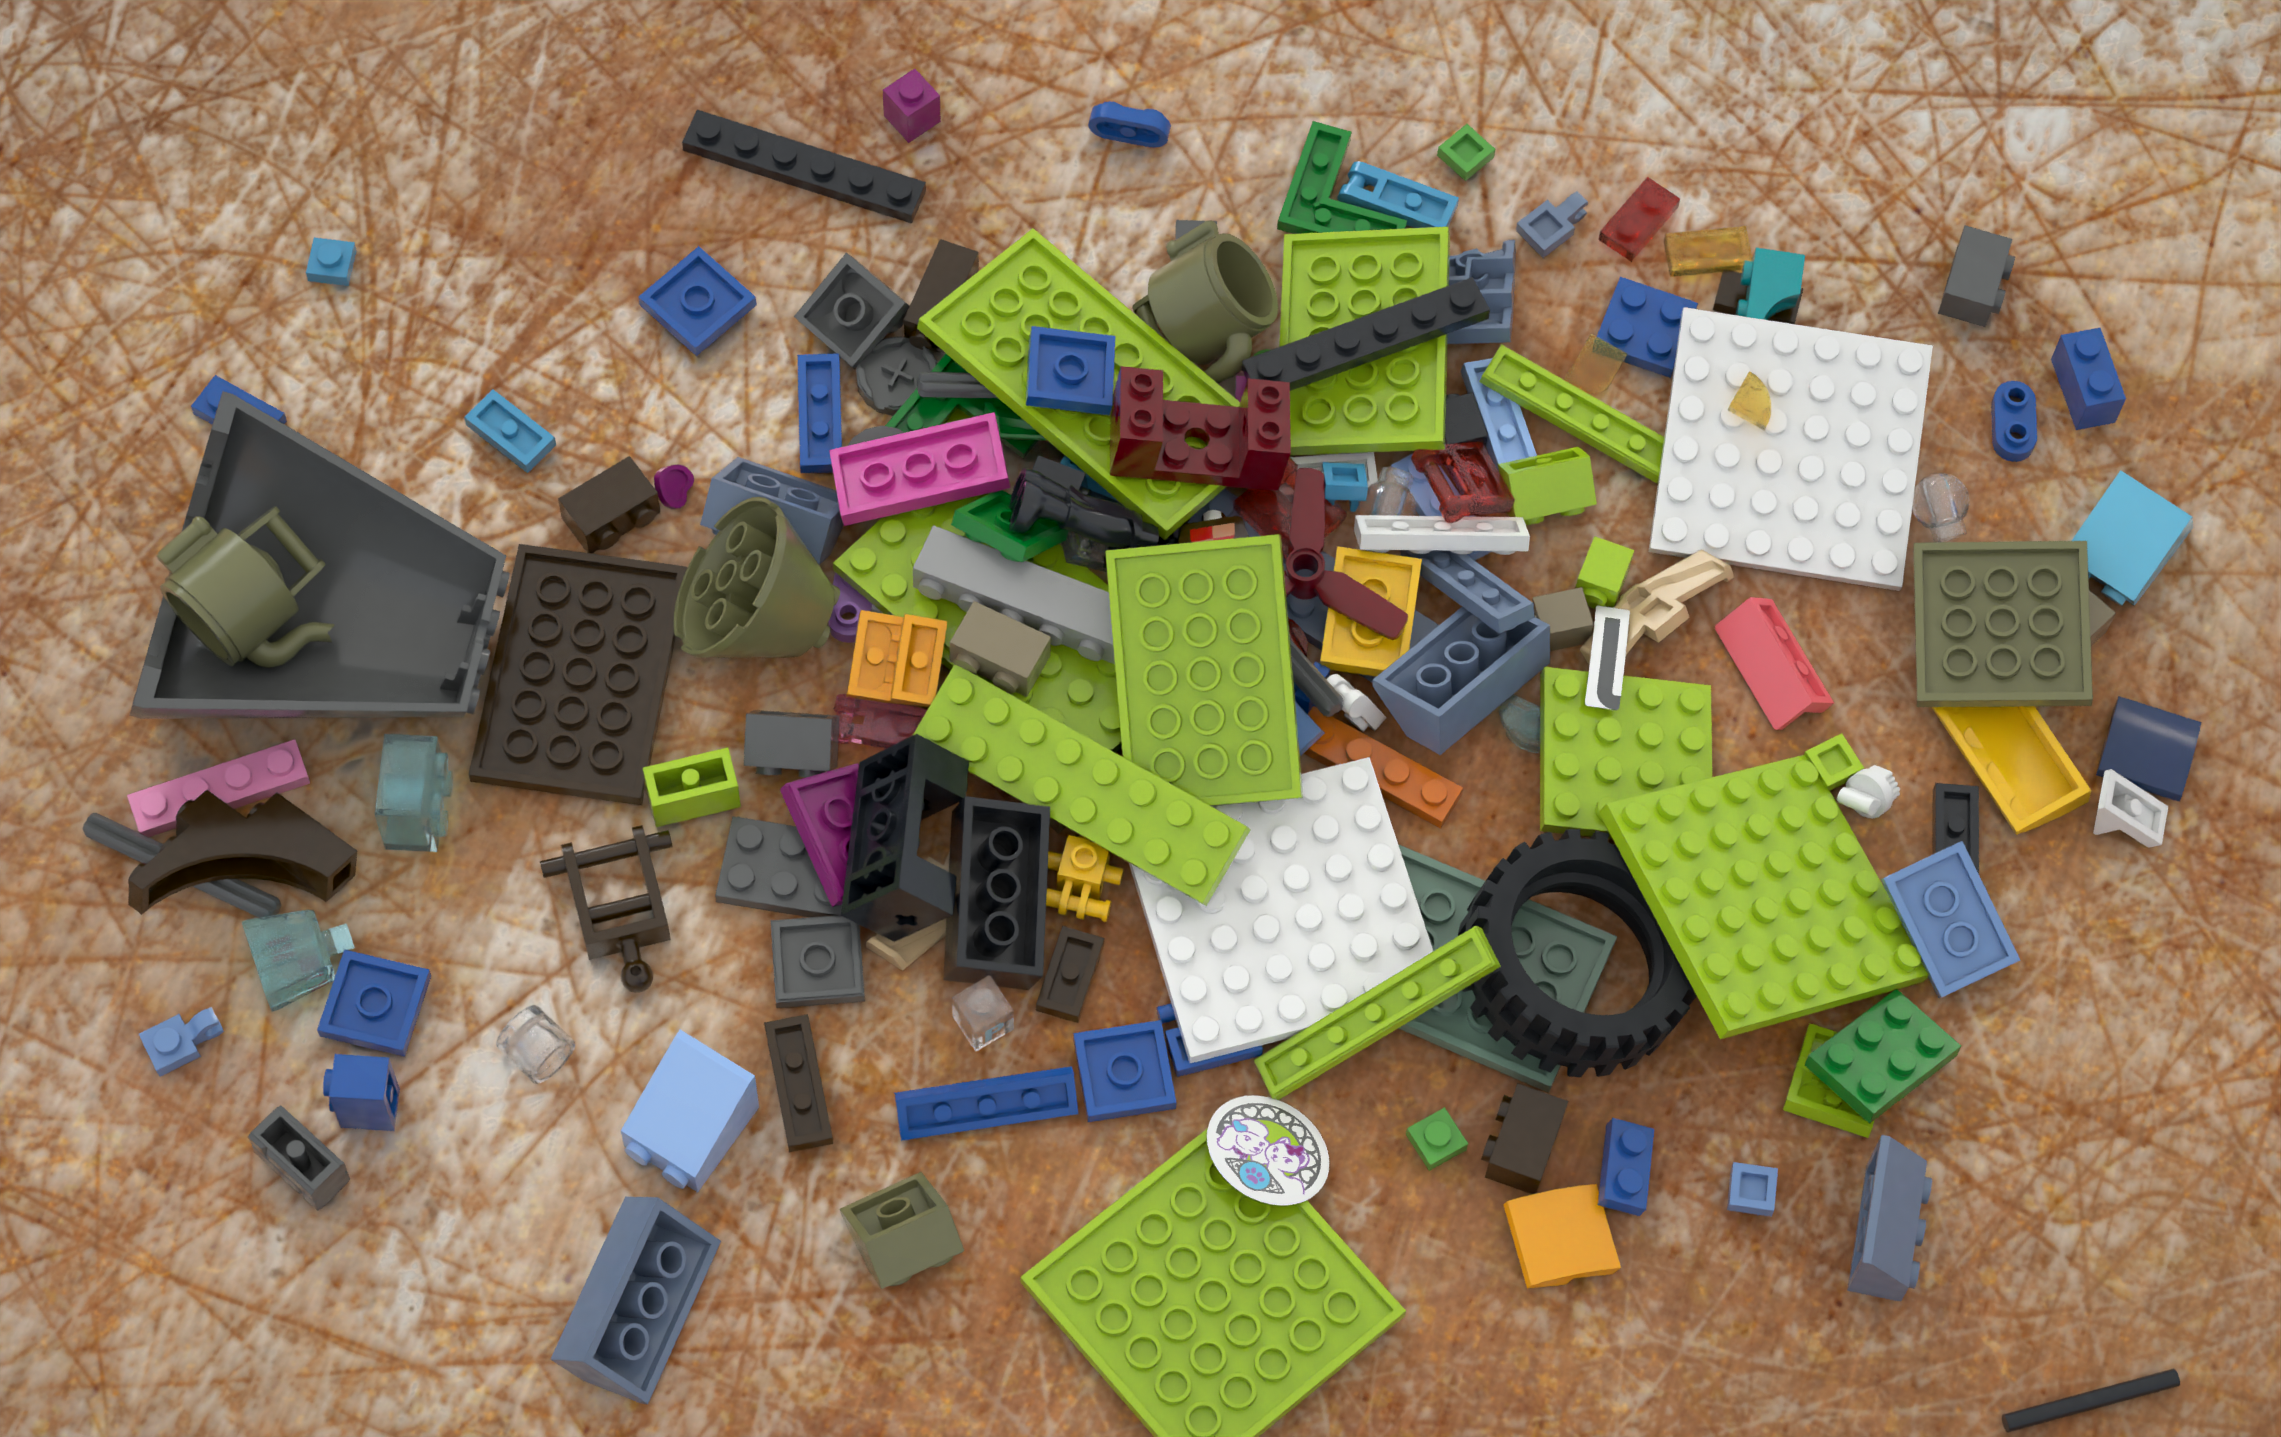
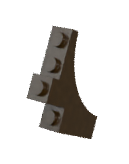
M206 790L195 800L191 799L185 802L177 812L176 836L170 837L163 844L159 853L147 864L141 863L133 870L128 879V905L142 915L158 902L183 889L202 883L236 878L260 879L287 884L307 891L327 902L355 876L357 850L277 792L265 803L260 802L256 804L246 818L209 790Z

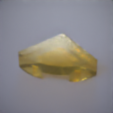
M1749 371L1732 400L1728 411L1765 430L1771 416L1770 395L1764 383Z

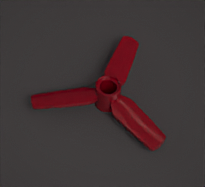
M1299 468L1296 472L1290 528V545L1293 551L1287 557L1286 571H1284L1286 598L1290 593L1302 600L1318 596L1323 605L1390 640H1396L1403 633L1407 624L1408 614L1343 572L1325 570V560L1321 554L1324 548L1325 528L1324 474L1313 468ZM1302 569H1309L1315 574L1310 577H1302L1297 575L1296 572Z

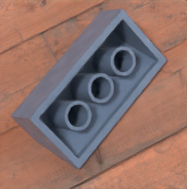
M1461 607L1372 680L1373 687L1406 736L1441 755L1543 670L1544 667L1550 664V625L1535 617L1517 625L1514 629L1499 634L1464 607Z
M625 1196L550 1360L585 1382L636 1402L648 1404L721 1241L658 1197Z

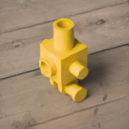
M1068 835L1063 854L1048 851V869L1056 870L1058 873L1057 890L1047 888L1046 906L1058 908V914L1066 915L1068 910L1077 912L1076 918L1084 920L1087 915L1107 922L1111 901H1100L1104 882L1121 885L1124 868L1109 865L1110 852L1081 835L1079 837Z

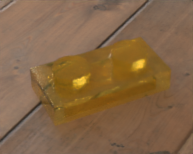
M1746 226L1665 233L1663 242L1670 277L1723 272V269L1740 271L1743 268L1744 260H1752Z

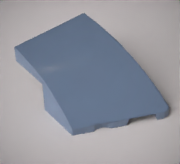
M1515 240L1503 241L1502 249L1485 254L1476 248L1459 255L1450 256L1449 285L1473 277L1490 309V314L1487 320L1448 333L1447 344L1511 342L1515 290Z

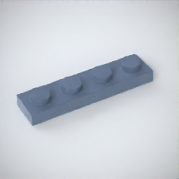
M1400 550L1401 556L1422 559L1420 576L1499 634L1514 629L1517 625L1535 618L1533 602L1466 554H1456L1444 550H1432L1427 554H1416L1409 550Z

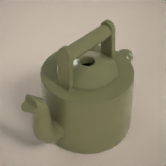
M1209 220L1180 238L1167 243L1166 249L1171 262L1156 270L1150 276L1148 295L1133 304L1132 309L1134 314H1137L1140 319L1161 335L1158 328L1159 325L1169 342L1190 361L1206 365L1221 357L1204 371L1219 384L1242 370V360L1251 357V338L1266 330L1275 321L1278 314V300L1273 282L1266 268L1252 249L1242 240L1231 234H1219L1216 223Z
M277 506L269 509L239 534H235L227 528H222L216 533L203 517L196 516L192 523L162 548L157 555L158 560L171 573L165 578V582L160 585L164 598L187 628L214 655L230 666H234L237 662H242L247 658L261 667H277L292 659L309 642L332 643L328 632L335 624L309 622L299 625L275 642H268L266 640L299 611L294 596L326 565L322 559L318 560L278 514L280 510ZM263 525L269 528L305 570V573L289 588L285 584L280 567L267 552L244 541Z

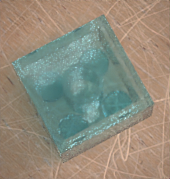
M384 734L375 817L386 850L438 852L439 837L447 836L448 811H444L443 806L444 797H451L453 773L448 771V753L441 752L437 736Z

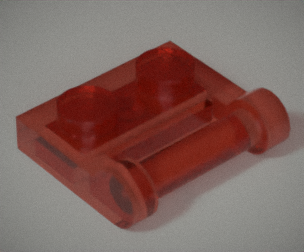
M1481 441L1445 444V449L1442 450L1418 449L1413 452L1411 461L1416 470L1423 473L1440 502L1439 511L1446 522L1454 523L1461 520L1464 516L1511 511L1515 499ZM1445 465L1461 495H1454L1439 466Z
M1290 457L1280 486L1286 482L1294 490L1298 465ZM1249 488L1234 500L1233 509L1260 536L1281 535L1283 558L1287 560L1288 555L1293 551L1290 545L1293 503L1280 490ZM1325 499L1324 538L1339 527L1347 517V513L1338 504L1332 505L1327 499Z

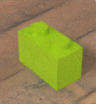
M1579 447L1498 464L1505 513L1510 517H1523L1526 525L1540 523L1544 521V516L1560 513L1562 516L1577 515L1585 511L1584 507L1597 505L1590 456Z
M728 747L643 767L646 791L656 827L741 807L739 787Z

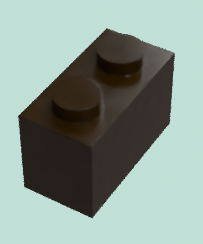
M630 456L558 498L563 521L586 552L591 554L599 549L605 550L612 547L622 535L635 527L642 528L648 525L660 513L657 491Z
M1517 1083L1513 1097L1504 1095L1495 1119L1503 1123L1499 1136L1496 1137L1490 1134L1481 1158V1160L1489 1162L1485 1178L1530 1194H1536L1569 1101Z

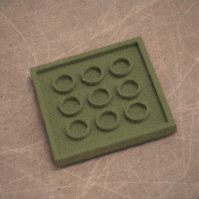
M2087 541L1914 543L1917 707L2092 706Z

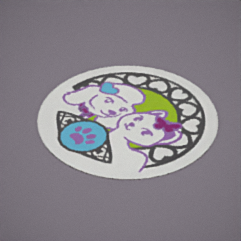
M1243 1096L1232 1099L1219 1107L1209 1122L1207 1146L1210 1157L1223 1178L1242 1194L1262 1203L1286 1206L1299 1204L1312 1198L1323 1187L1329 1172V1155L1326 1144L1313 1123L1292 1106L1270 1097Z

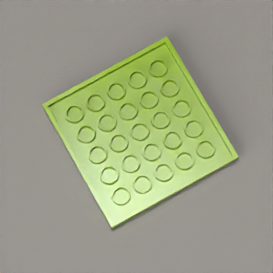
M1805 755L1609 802L1599 811L1603 822L1720 1040L1894 991L1895 989L1919 984L1928 978V973L1921 962V956L1912 945L1884 886L1829 789L1826 790L1819 779L1817 768L1807 760Z
M1207 1129L1020 1277V1283L1154 1437H1259L1404 1318L1406 1310L1307 1200L1294 1205H1271L1254 1200L1231 1186L1219 1173L1210 1157L1207 1146Z

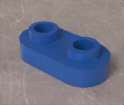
M1108 101L1092 108L1088 127L1092 133L1104 139L1156 148L1167 143L1171 124L1157 110H1140Z
M2007 381L1997 388L1991 402L1992 444L1995 452L2001 458L2011 462H2019L2031 455L2037 442L2036 397L2028 385L2019 381ZM2009 396L2017 397L2021 402H2014ZM2010 433H2019L2022 439H2016Z

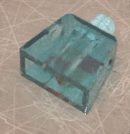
M308 909L242 921L259 978L272 1012L333 982L335 972L330 956L342 953L344 949L351 950L355 948L347 923L321 931L314 910Z

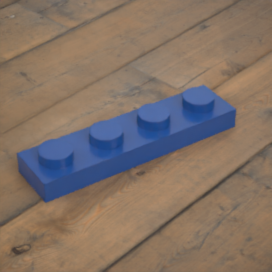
M1072 1066L894 1093L901 1141L1079 1114Z

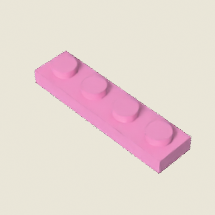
M294 739L129 794L127 797L139 833L151 837L175 829L176 815L181 806L188 800H195L206 790H209L235 809L271 797L276 792L280 794L310 784L296 740Z

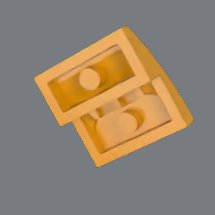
M861 610L858 618L846 697L929 707L937 692L948 621L908 614L900 617Z
M1597 1184L1540 1192L1512 1199L1503 1204L1527 1289L1566 1285L1574 1278L1612 1275L1621 1268L1604 1208L1598 1205L1599 1191Z

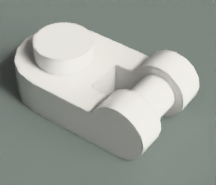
M1333 674L1326 679L1343 698L1342 710L1345 712L1344 716L1359 730L1364 732L1369 726L1375 731L1386 719V716L1366 695L1354 689L1343 677Z

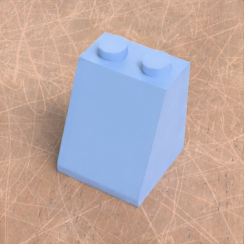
M680 1029L621 1129L626 1154L642 1165L646 1166L650 1162L663 1170V1177L674 1186L684 1189L687 1185L696 1192H699L759 1108L755 1075Z

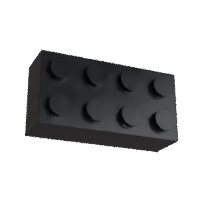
M965 796L953 809L951 816L949 872L957 876L956 902L953 915L946 918L943 980L1029 990L1043 977L1050 807Z

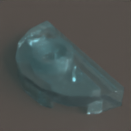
M1513 694L1498 708L1508 739L1520 748L1540 753V707Z

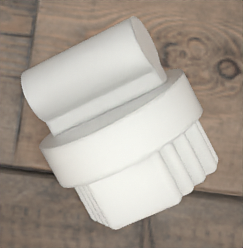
M1873 765L1869 769H1862L1851 776L1846 783V787L1840 790L1837 801L1854 809L1861 816L1873 819L1881 816L1891 808L1893 801L1900 795V788L1897 787L1898 783L1895 782V777L1892 776L1893 773L1891 771Z

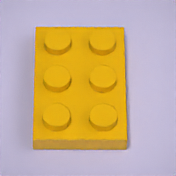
M1337 546L1334 571L1343 572L1408 614V621L1403 633L1396 640H1390L1328 607L1320 659L1321 665L1326 666L1330 670L1377 677L1409 650L1422 559Z

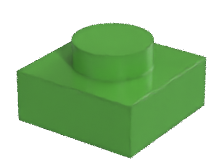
M1466 124L1438 147L1437 156L1466 181L1494 158L1496 149L1472 127Z
M1445 1107L1408 1127L1406 1130L1407 1138L1429 1171L1461 1154L1468 1148V1142Z

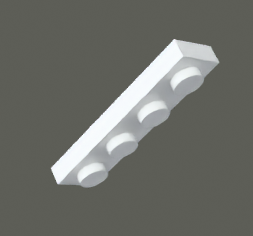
M1355 515L1354 532L1360 550L1386 553L1389 550H1409L1416 554H1427L1432 550L1451 551L1456 554H1470L1473 551H1492L1500 555H1510L1515 551L1529 550L1530 535L1523 517Z

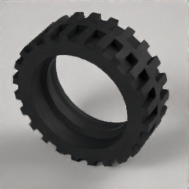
M1566 829L1559 840H1554L1551 832L1538 835L1530 848L1526 842H1523L1512 850L1507 859L1502 858L1468 906V914L1460 924L1458 936L1474 926L1482 928L1501 965L1498 969L1462 990L1463 992L1472 990L1476 999L1470 1006V1009L1476 1019L1485 1015L1493 1026L1487 1033L1496 1042L1504 1036L1516 1047L1511 1054L1520 1060H1523L1527 1054H1530L1540 1059L1539 1069L1551 1073L1556 1065L1567 1067V1075L1569 1077L1581 1078L1588 1068H1595L1597 1077L1610 1075L1619 1063L1626 1070L1635 1066L1644 1054L1650 1056L1690 1009L1689 1005L1697 995L1616 845L1608 842L1609 834L1595 831L1590 839L1581 838L1579 829ZM1544 893H1572L1590 898L1617 914L1635 934L1647 960L1649 985L1642 999L1625 1013L1595 1015L1571 1009L1544 993L1532 981L1521 965L1512 939L1511 927L1520 907L1528 899Z

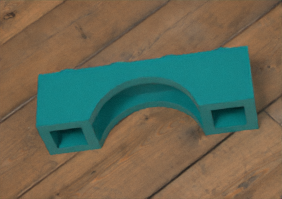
M1756 247L1752 260H1744L1740 285L1748 287L1746 300L1739 299L1736 315L1768 320L1777 312L1794 308L1801 292L1805 255Z

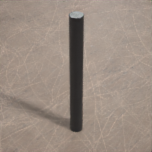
M2173 1368L2003 1414L2002 1423L2008 1433L2178 1387L2180 1386L2179 1375Z

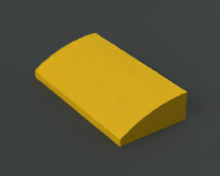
M2035 706L1932 707L2016 835L2044 825L2089 802L2091 789Z

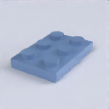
M1963 841L1881 879L1912 945L1921 956V962L1928 973V978L1938 998H1942L2020 961Z

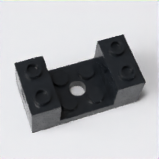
M916 733L859 762L841 916L895 942L953 915L956 902L957 876L918 857L917 850L920 844L921 820L960 802L966 796L968 789V760Z

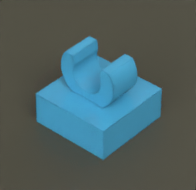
M1322 462L1321 472L1324 474V493L1327 509L1334 511L1336 500H1349L1350 511L1355 512L1358 509L1359 501H1366L1368 483L1365 465Z

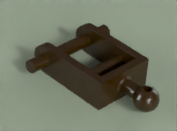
M643 825L632 827L633 839L575 853L572 842L562 844L563 856L542 860L540 865L544 878L568 873L589 960L622 952L625 963L621 971L623 986L634 993L647 990L653 981V971L645 961H642L639 948L671 940L650 852L673 847L669 830L645 836ZM638 855L647 893L588 908L579 870ZM651 910L654 917L594 932L592 926L593 924Z

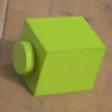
M1594 536L1575 589L1582 587L1588 607L1596 609V606L1613 608L1616 605L1630 569L1634 550Z

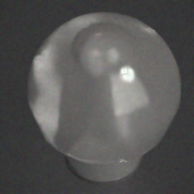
M1383 467L1378 481L1368 486L1366 501H1359L1358 514L1416 516V501L1413 493L1410 491L1414 476L1397 468Z
M1947 473L1930 474L1919 481L1914 489L1912 511L1918 522L1931 530L1934 542H1945L1967 534L1963 519L1967 516L1970 506L1969 493L1963 482Z

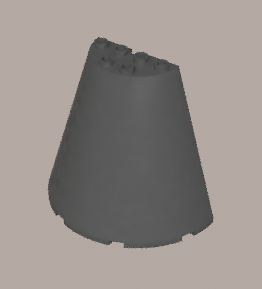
M222 391L182 531L192 523L196 516H200L210 524L216 533L222 528H227L235 534H239L269 509L277 506L280 510L278 514L318 560L322 559L326 565L294 596L299 611L266 640L268 642H275L299 625L309 622L335 624L328 632L332 643L309 642L292 659L277 667H261L247 658L242 662H237L234 666H230L214 655L187 628L163 596L129 716L140 719L464 717L466 713L474 714L480 695V689H477L481 675H484L490 655V650L487 647L490 637L495 633L500 616V611L493 609L496 596L503 598L510 576L509 572L503 571L506 555L234 394ZM263 525L244 540L246 543L267 552L276 561L287 588L291 587L305 573V570L266 525Z

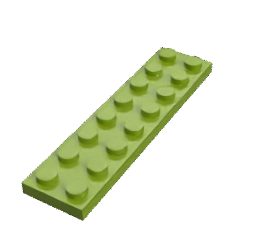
M957 665L952 667L914 734L917 733L968 760V772L1024 804L1050 807V818L1205 906L1209 903L1251 830L1246 825Z

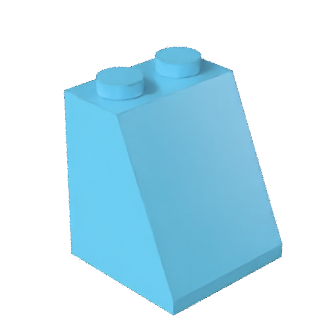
M2120 470L2072 541H2087L2088 580L2091 577L2102 584L2104 588L2101 593L2115 603L2122 606L2125 601H2128L2135 606L2193 529V517Z

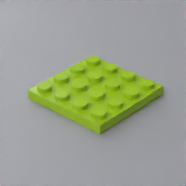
M1544 667L1540 673V831L1563 834L1566 829H1579L1580 836L1592 837L1595 831L1608 833V839H1613L1599 814V811L1606 803L1712 777L1711 685L1623 676L1620 706L1618 710L1585 705L1589 672Z

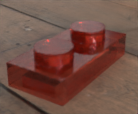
M1647 177L1603 227L1598 240L1632 262L1677 210L1680 198Z

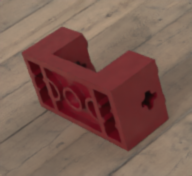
M1121 366L1113 393L1110 413L1111 476L1279 490L1291 454L1290 382L1248 378L1239 407L1163 400V370ZM1189 437L1199 438L1204 441L1206 447L1194 449L1185 442V439Z

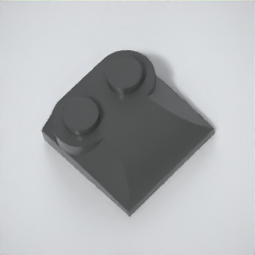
M845 253L794 317L836 354L839 353V356L855 369L858 363L860 364L888 333H893L903 326L904 318L910 305L848 253Z

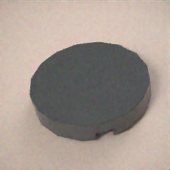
M901 336L884 338L860 364L858 363L856 369L858 392L865 403L879 413L894 416L917 388L919 374L931 372L937 365V360L930 349L924 346L923 350L914 347L909 342V338Z

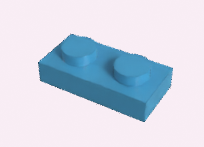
M494 389L464 417L466 426L526 473H529L556 446L553 435Z

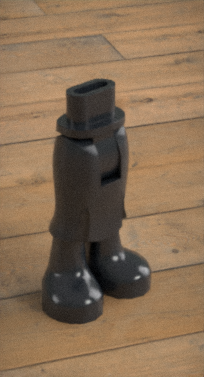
M1023 468L1015 482L1009 504L1010 510H1013L1009 524L1010 531L1024 534L1029 531L1039 518L1056 521L1062 529L1075 532L1087 539L1109 547L1124 548L1127 546L1128 549L1136 548L1137 546L1149 547L1157 545L1159 538L1158 527L1143 522L1142 515L1134 510L1131 511L1111 501L1088 496L1072 485L1066 488L1046 477L1041 472L1029 468Z

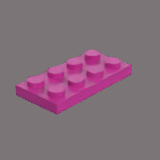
M995 412L829 450L840 514L844 526L1011 488Z

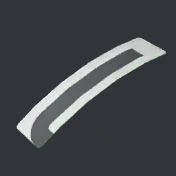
M1596 606L1585 698L1586 706L1612 710L1619 709L1627 647L1629 610Z

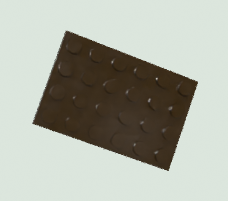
M519 544L469 770L470 782L642 805L646 788L643 767L650 766L676 638L674 634L675 604L687 567Z

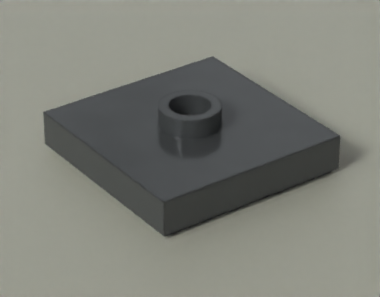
M841 915L770 920L776 1008L865 1002L859 924Z

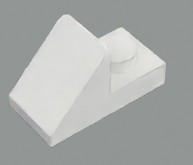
M2112 769L2104 771L2093 834L2099 835L2122 830L2148 848L2162 845L2168 806Z

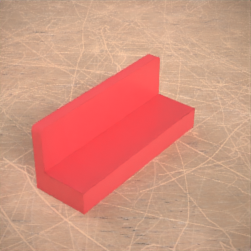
M1750 597L1716 624L1715 630L1775 730H1783L1804 712L1823 713L1834 704L1772 599Z

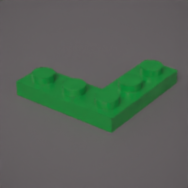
M1313 121L1282 207L1277 229L1292 234L1406 229L1407 220L1331 199L1351 141L1352 132Z
M947 354L931 370V372L968 373ZM916 388L885 426L898 428L906 433L945 424L957 409H960L970 418L983 415L984 402H992L995 408L1009 407L999 398L921 397ZM1001 439L1003 444L1023 459L1039 441Z

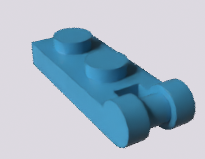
M1360 161L1352 164L1347 174L1350 180L1348 184L1342 185L1337 196V200L1340 202L1407 220V225L1413 228L1449 227L1459 202V197ZM1371 185L1375 188L1373 192H1371L1366 189H1363L1364 186Z

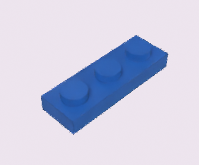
M839 353L797 355L800 472L830 473L833 472L829 450L842 447Z

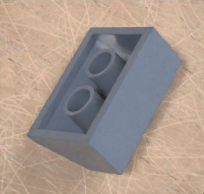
M737 457L712 477L700 525L711 528L713 534L717 535L720 531L714 525L731 508L746 499L764 497L780 507L819 565L831 555L844 526L836 490Z
M1881 1135L1866 1165L1847 1291L1901 1302L1908 1288L1915 1289L1918 1281L1920 1262L1913 1261L1915 1245L1921 1246L1924 1239L1926 1220L1919 1219L1921 1203L1927 1204L1929 1201L1932 1178L1925 1177L1927 1161L1890 1136Z

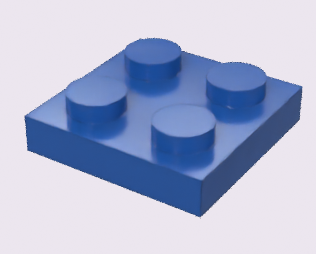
M699 246L638 296L639 305L696 356L757 306L756 297Z
M1620 276L1592 351L1671 378L1675 364L1682 310L1684 307L1697 309L1698 303Z
M1032 326L1029 335L1026 406L1110 415L1113 403L1115 336Z
M344 949L317 1028L319 1036L405 1057L431 979L430 970Z
M1161 1020L1073 1033L1088 1122L1176 1109L1177 1102Z

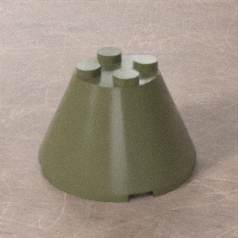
M752 497L740 502L725 513L714 525L720 531L707 549L698 547L685 572L674 611V634L682 639L683 645L681 649L698 658H795L803 655L812 647H822L830 635V626L827 624L833 607L839 599L840 589L829 581L776 503L764 497Z

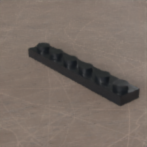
M700 110L696 111L682 141L683 151L911 224L926 192V182Z
M1471 277L1242 360V371L1246 379L1290 382V391L1487 320L1489 319L1490 309L1476 282Z

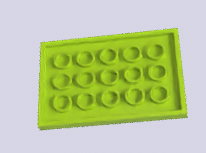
M1428 227L1284 234L1279 347L1449 286V228ZM1448 334L1290 391V456L1445 449Z
M1281 535L1106 550L1123 757L1210 806L1303 798Z

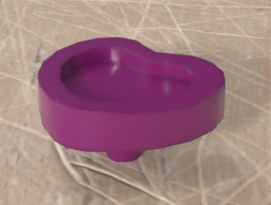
M669 465L658 470L654 476V486L661 503L670 509L681 508L685 505L687 491L694 483L692 472L683 465Z

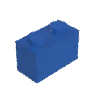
M2101 327L2061 335L2051 361L2075 429L2081 430L2116 423L2126 397Z
M335 1054L333 1069H326L323 1094L324 1096H329L330 1112H335L340 1128L395 1130L400 1088L390 1058Z

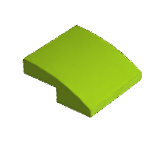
M1809 1023L1783 1110L1869 1138L1874 1121L1869 1124L1805 1066L1808 1055L1838 1033Z

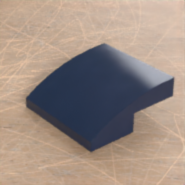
M2118 696L2113 709L2108 734L2102 747L2096 775L2104 777V771L2112 769L2144 791L2180 802L2202 722Z

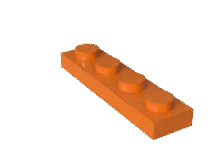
M1314 706L1311 708L1308 715L1325 733L1304 754L1327 767L1370 757L1382 797L1440 829L1442 828L1460 799L1463 787L1335 717L1324 716L1318 708Z

